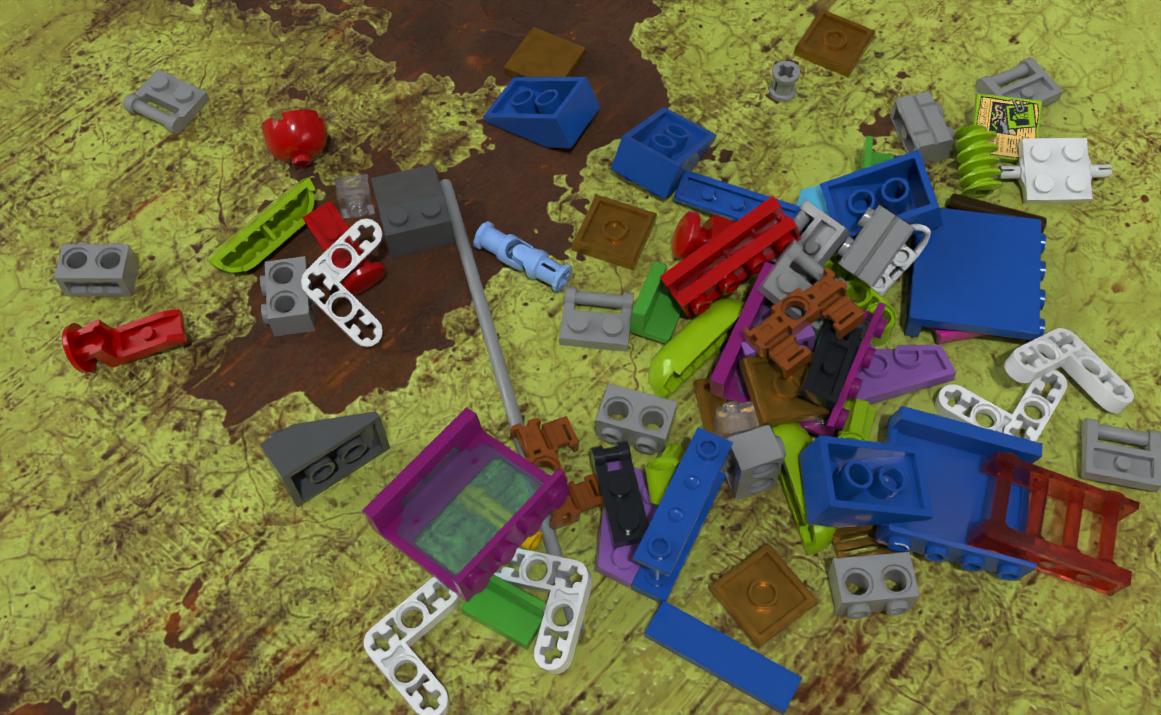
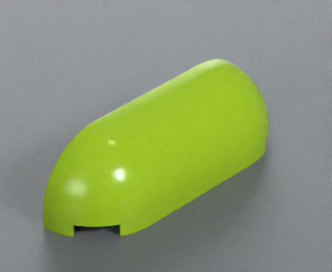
M307 177L276 198L221 244L207 258V261L218 270L229 273L244 272L258 265L305 224L302 217L313 211L315 187L310 178Z
M731 298L712 302L708 310L694 317L655 354L649 366L648 379L652 390L658 397L670 398L728 342L745 302Z
M798 423L772 426L770 428L774 436H779L785 446L786 457L783 459L779 478L806 556L819 553L832 543L833 534L838 527L808 524L799 454L813 441L806 429Z

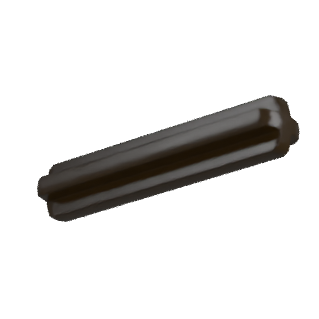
M956 193L950 196L947 209L1041 219V233L1044 232L1047 224L1046 217Z

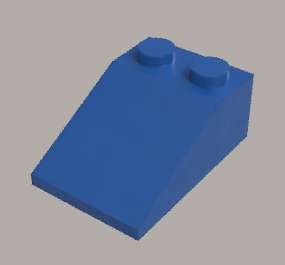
M514 77L483 118L492 125L544 147L571 148L601 106L587 77Z
M663 107L622 136L611 169L621 174L624 179L645 187L651 194L666 199L677 190L685 170L692 171L713 144L717 135Z
M919 150L820 183L830 217L844 226L850 232L849 236L853 239L856 238L862 229L857 223L868 207L875 210L878 205H881L910 225L922 224L930 229L943 226L940 208ZM913 231V233L910 236L921 233L922 231Z
M819 435L799 454L808 524L844 528L924 521L933 518L920 447Z

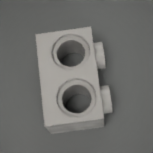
M121 243L62 244L54 279L66 296L132 297L139 261L130 245Z
M305 256L265 262V275L260 276V286L263 296H266V304H261V313L264 324L270 325L274 336L315 331L314 302L305 295L301 288L302 275L309 268ZM310 275L308 278L311 282L308 288L313 291L312 275Z
M608 383L596 417V436L601 437L602 440L610 444L627 440L630 446H634L637 450L646 454L663 452L668 444L676 418L677 402ZM615 414H620L625 416L626 418L617 421L613 420L610 417ZM656 424L660 428L657 430H649L645 427V425Z
M770 425L727 438V440L733 442V445L721 471L726 473L725 480L734 501L775 488L779 473L781 472L783 459L786 457V450L782 439L779 436H774Z
M910 552L834 558L828 570L835 614H847L850 619L864 618L871 615V612L886 611L887 615H901L907 613L920 596ZM884 580L896 582L901 591H891L886 587ZM853 583L858 585L862 589L863 594L854 595L850 593L845 584Z

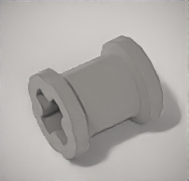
M780 61L772 69L774 81L771 82L769 94L775 101L789 102L794 99L796 94L795 82L800 77V68L794 62Z

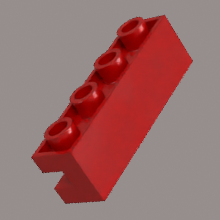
M772 196L659 277L687 317L691 318L708 310L712 302L723 294L728 295L734 292L740 286V283L751 274H759L764 262L769 263L775 257L782 254L793 240L797 242L801 240V236L795 222L790 216H786L783 213L781 205Z

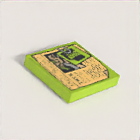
M986 94L976 95L972 125H983L987 131H995L997 133V137L988 141V143L997 144L999 149L990 153V156L1000 157V162L1018 164V143L1020 140L1038 138L1042 101Z

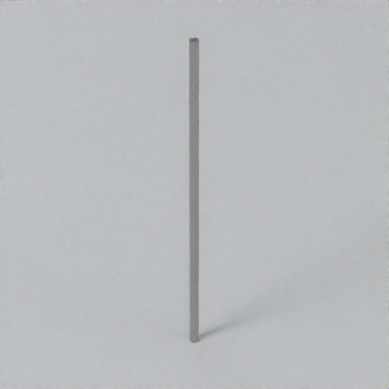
M443 179L440 181V185L450 214L455 242L511 429L513 425L521 423L522 427H525L450 179ZM514 438L517 453L525 458L517 438ZM525 477L528 491L531 497L534 493L529 484L528 479ZM550 513L540 527V531L543 533L545 549L549 555L563 557L556 530H552L549 527L550 519L552 518ZM557 570V578L566 580L570 588H572L570 577L561 575ZM563 607L567 624H569L573 619V610L570 607ZM582 622V626H581L580 633H582V632L585 631V627H584V623H583V622Z

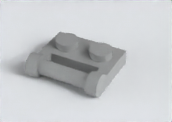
M1031 57L1020 61L1016 67L992 77H982L976 81V88L979 94L1042 101V107L1059 100L1063 93L1061 88ZM1025 77V79H1022L1016 83H1013L1002 89L1000 88V86L1012 82L1018 78Z
M157 69L135 94L131 93L126 96L123 107L132 114L139 113L164 125L166 130L178 134L209 101V97L206 91ZM150 101V102H152V103H154V104H156V105H159V106H161V107H163V108H165V109H167V110H169V111H171V112H173V113H172V114H168V113H166V112H164V111H162V110H160V109H157V108H155V107H153V106H151V105H149V104H147V103Z
M804 200L799 206L800 212L793 219L799 233L810 219H813V221L803 232L798 243L803 246V252L823 267L849 236L850 232L816 206ZM781 254L778 255L777 257H775V258H774L773 260H771V261H772L773 263H776V261L779 259V257L781 256ZM792 261L789 267L810 283L814 278Z
M795 240L786 247L757 289L774 304L798 287L804 292L812 286L789 267L792 261L817 281L823 278L824 268L803 252V246ZM835 277L836 281L842 279L841 277H839L838 279ZM842 279V280L847 284V288H848L849 283H847L844 279ZM792 306L785 311L793 319H799L806 314L805 310L799 306ZM821 312L820 318L811 324L814 332L819 329L825 320L821 316Z
M566 286L559 345L628 352L634 293L624 292L623 295L585 292L577 291V287ZM575 305L622 308L621 314L580 311L575 310Z
M1085 418L1083 420L1080 431L1082 439L1081 478L1153 492L1159 490L1161 487L1160 431L1147 429L1146 432L1098 424V420ZM1098 438L1143 446V450L1098 442Z

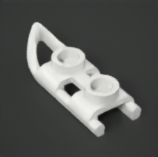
M911 224L915 228L914 231H922L924 233L923 238L914 250L904 244L876 285L872 287L881 297L924 250L930 239V228L922 224ZM896 266H899V267L889 276V274L894 270V268H895Z

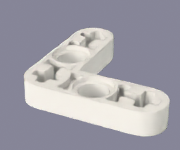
M367 218L360 219L351 226L304 272L301 279V288L305 295L355 344L365 348L372 347L379 342L383 332L382 326L340 282L381 241L382 231L380 226L374 220ZM361 227L367 230L370 227L374 230L372 234L374 242L370 243L368 240H365L358 247L360 251H363L358 256L355 249L344 241L350 238L353 244L360 236L358 229ZM339 249L346 250L351 255V264L346 268L336 267L331 260L333 252ZM313 275L317 278L322 275L325 277L323 285L329 292L332 286H335L339 291L332 294L326 304H323L319 299L325 297V294L318 288L313 291L310 290L308 286L311 281L308 277ZM346 298L349 300L352 306L351 313L346 317L336 316L331 308L335 299ZM359 310L364 316L358 318V320L364 326L371 323L375 327L372 331L375 338L373 340L369 338L361 340L358 337L361 332L354 323L351 329H348L344 323L352 320Z
M1057 328L1016 348L1004 364L1005 370L1010 377L1025 384L1062 367L1101 407L1111 413H1121L1134 399L1131 388L1077 335L1064 328Z
M1053 370L1032 381L1013 414L956 384L944 386L940 390L934 404L940 416L979 427L983 426L977 423L975 416L980 413L987 414L994 421V426L987 429L1015 436L1019 428L1023 427L1027 431L1022 438L1036 442L1067 389V380L1059 371ZM1049 382L1053 387L1045 399L1039 395L1045 384ZM951 398L958 400L954 407L947 404ZM968 406H970L972 410L967 417L964 413ZM1024 407H1037L1042 413V418H1029L1024 412Z
M518 548L510 563L520 566L519 573L514 568L503 567L501 573L498 569L494 575L516 587L549 593L534 648V658L544 671L550 674H560L569 668L573 660L593 578L591 572L582 562ZM538 562L545 563L548 568L546 576L540 581L530 580V568ZM557 570L561 575L569 577L573 576L575 571H577L582 581L575 582L573 587L570 588L566 580L557 578ZM562 607H570L574 613L572 621L564 627L557 626L554 622L556 611ZM551 631L561 636H568L567 640L559 637L557 649L562 653L560 659L554 658L552 664L545 657L546 651H553L557 640L550 635Z
M434 577L375 624L366 633L364 638V648L371 661L417 715H446L450 707L449 697L445 688L410 648V646L459 605L460 597L451 590L448 591L450 599L445 601L443 598H439L432 603L437 598L436 589L441 588L444 591L449 589ZM423 599H426L428 605H432L433 611H435L433 614H429L426 605L421 602ZM410 610H418L423 613V621L416 628H407L402 624L403 616ZM396 623L399 632L405 636L402 640L399 639L397 633L390 638L394 634L390 626ZM379 637L384 641L390 638L388 641L389 650L384 652L379 648L374 651L377 648L375 640ZM405 663H411L417 667L416 677L408 683H402L396 679L397 669ZM422 684L431 697L440 695L437 699L439 707L436 710H433L431 707L422 709L425 702L417 691Z

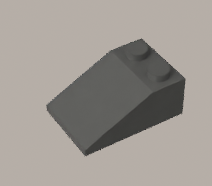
M433 164L371 178L391 258L455 243L450 214Z
M376 411L292 424L284 430L281 429L273 432L266 441L260 444L276 477L297 508L390 449L381 418Z

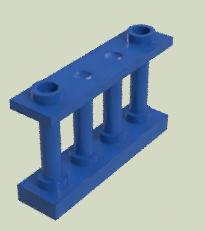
M699 427L697 428L633 556V560L641 565L633 579L631 590L661 604L663 600L668 601L725 481L726 473L720 470L731 450L733 442Z

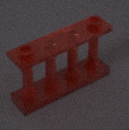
M997 451L981 465L980 472L997 477L990 519H985L969 531L967 545L1037 563L1036 570L1108 596H1112L1131 585L1132 571L1117 566L1113 560L1118 521L1137 511L1140 502L1126 498L1120 492L1107 491L1020 460L1018 456L1011 453H1000ZM1012 483L1032 490L1025 533L1010 528L1005 523ZM1047 496L1067 503L1061 546L1046 541L1041 536ZM1083 509L1102 515L1097 558L1085 555L1077 548Z

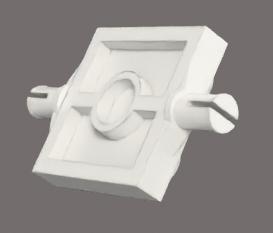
M1087 138L1021 139L1018 143L1019 161L1017 166L999 165L998 167L1002 172L998 179H1018L1022 188L1023 204L1089 203L1093 199L1092 178H1110L1112 170H1110L1112 168L1111 164H1091L1088 156Z

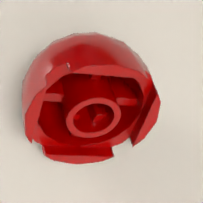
M300 109L282 113L283 119L274 122L273 117H270L262 123V134L268 151L276 159L284 163H292L293 167L310 165L312 163L311 160L318 157L325 149L328 138L325 116L322 114L318 117V113L315 110Z

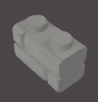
M929 91L915 94L914 97L909 95L897 98L894 101L890 118L907 154L919 150L924 164H927L929 161L945 160L955 144V132L951 126L947 127L943 119L941 104L935 103Z
M878 205L875 210L868 207L857 225L862 227L855 239L848 236L837 254L842 256L838 264L872 287L876 285L915 230L913 226L881 205Z

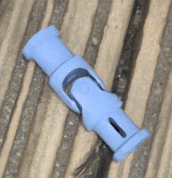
M489 221L483 223L475 234L473 241L475 248L479 250L484 248L495 254L497 260L516 270L526 271V275L529 278L542 280L551 285L552 290L556 293L562 291L567 285L572 273L570 265L557 263L549 258L548 253L533 248L531 244L513 234H504L495 229L494 224Z

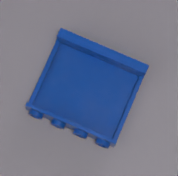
M940 208L943 226L930 229L931 235L926 247L909 267L904 335L918 337L922 326L1026 339V343L1044 335L1045 319L1040 318V310L1044 307L1046 292L1040 289V281H1043L1046 271V262L1041 261V254H1043L1046 245V234L1041 233V219ZM923 232L912 235V250L920 243L924 235Z
M901 406L888 419L885 443L921 448L933 518L924 521L876 525L875 542L887 545L892 551H912L923 554L930 561L958 563L961 568L968 571L984 570L996 573L998 578L1007 581L1020 580L1023 576L1034 571L1037 568V563L1026 561L1031 465L1042 457L1043 444Z

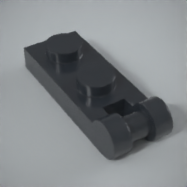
M827 317L822 326L819 340L798 395L832 410L837 404L863 327L857 326L843 337L844 340H838L834 335L836 334V330L833 328L835 323Z
M627 440L616 442L615 447L604 449L602 445L591 447V459L613 548L638 544L641 542L649 524L632 463L629 443ZM619 462L620 469L608 471L606 463Z

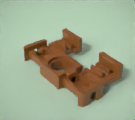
M830 268L823 269V278L804 292L798 287L771 307V316L752 330L745 326L744 340L760 357H767L768 349L770 351L768 355L783 370V377L788 379L812 359V352L806 346L801 348L795 342L797 339L795 335L819 319L820 312L824 319L829 317V320L835 323L833 328L836 330L835 337L838 340L864 322L865 312L847 296V284L842 279L836 281L835 273ZM792 306H799L805 310L806 314L799 319H792L786 315L785 311Z
M567 416L542 424L541 430V421L538 418L528 420L525 427H522L521 423L511 427L510 440L517 438L525 459L537 467L548 466L554 472L557 469L564 472L556 455L559 452L558 448L562 446L567 447L568 445L572 452L578 451L580 442ZM594 473L585 476V481L577 484L574 481L569 482L570 493L566 501L560 508L554 509L551 512L552 518L550 519L549 527L552 530L578 522L581 512L599 507L600 511L602 510L603 504ZM528 479L533 493H535L540 486Z

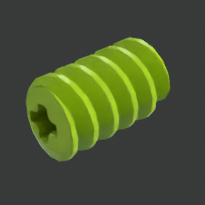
M968 125L956 130L954 137L958 141L955 144V149L957 152H960L957 154L956 159L960 164L958 174L962 177L959 181V186L964 189L960 195L977 198L991 194L994 190L1001 188L1003 183L1001 181H993L992 178L1001 175L1002 172L998 168H991L992 165L1000 162V157L990 156V153L997 151L999 146L994 143H988V141L997 137V133L995 131H987L983 125Z

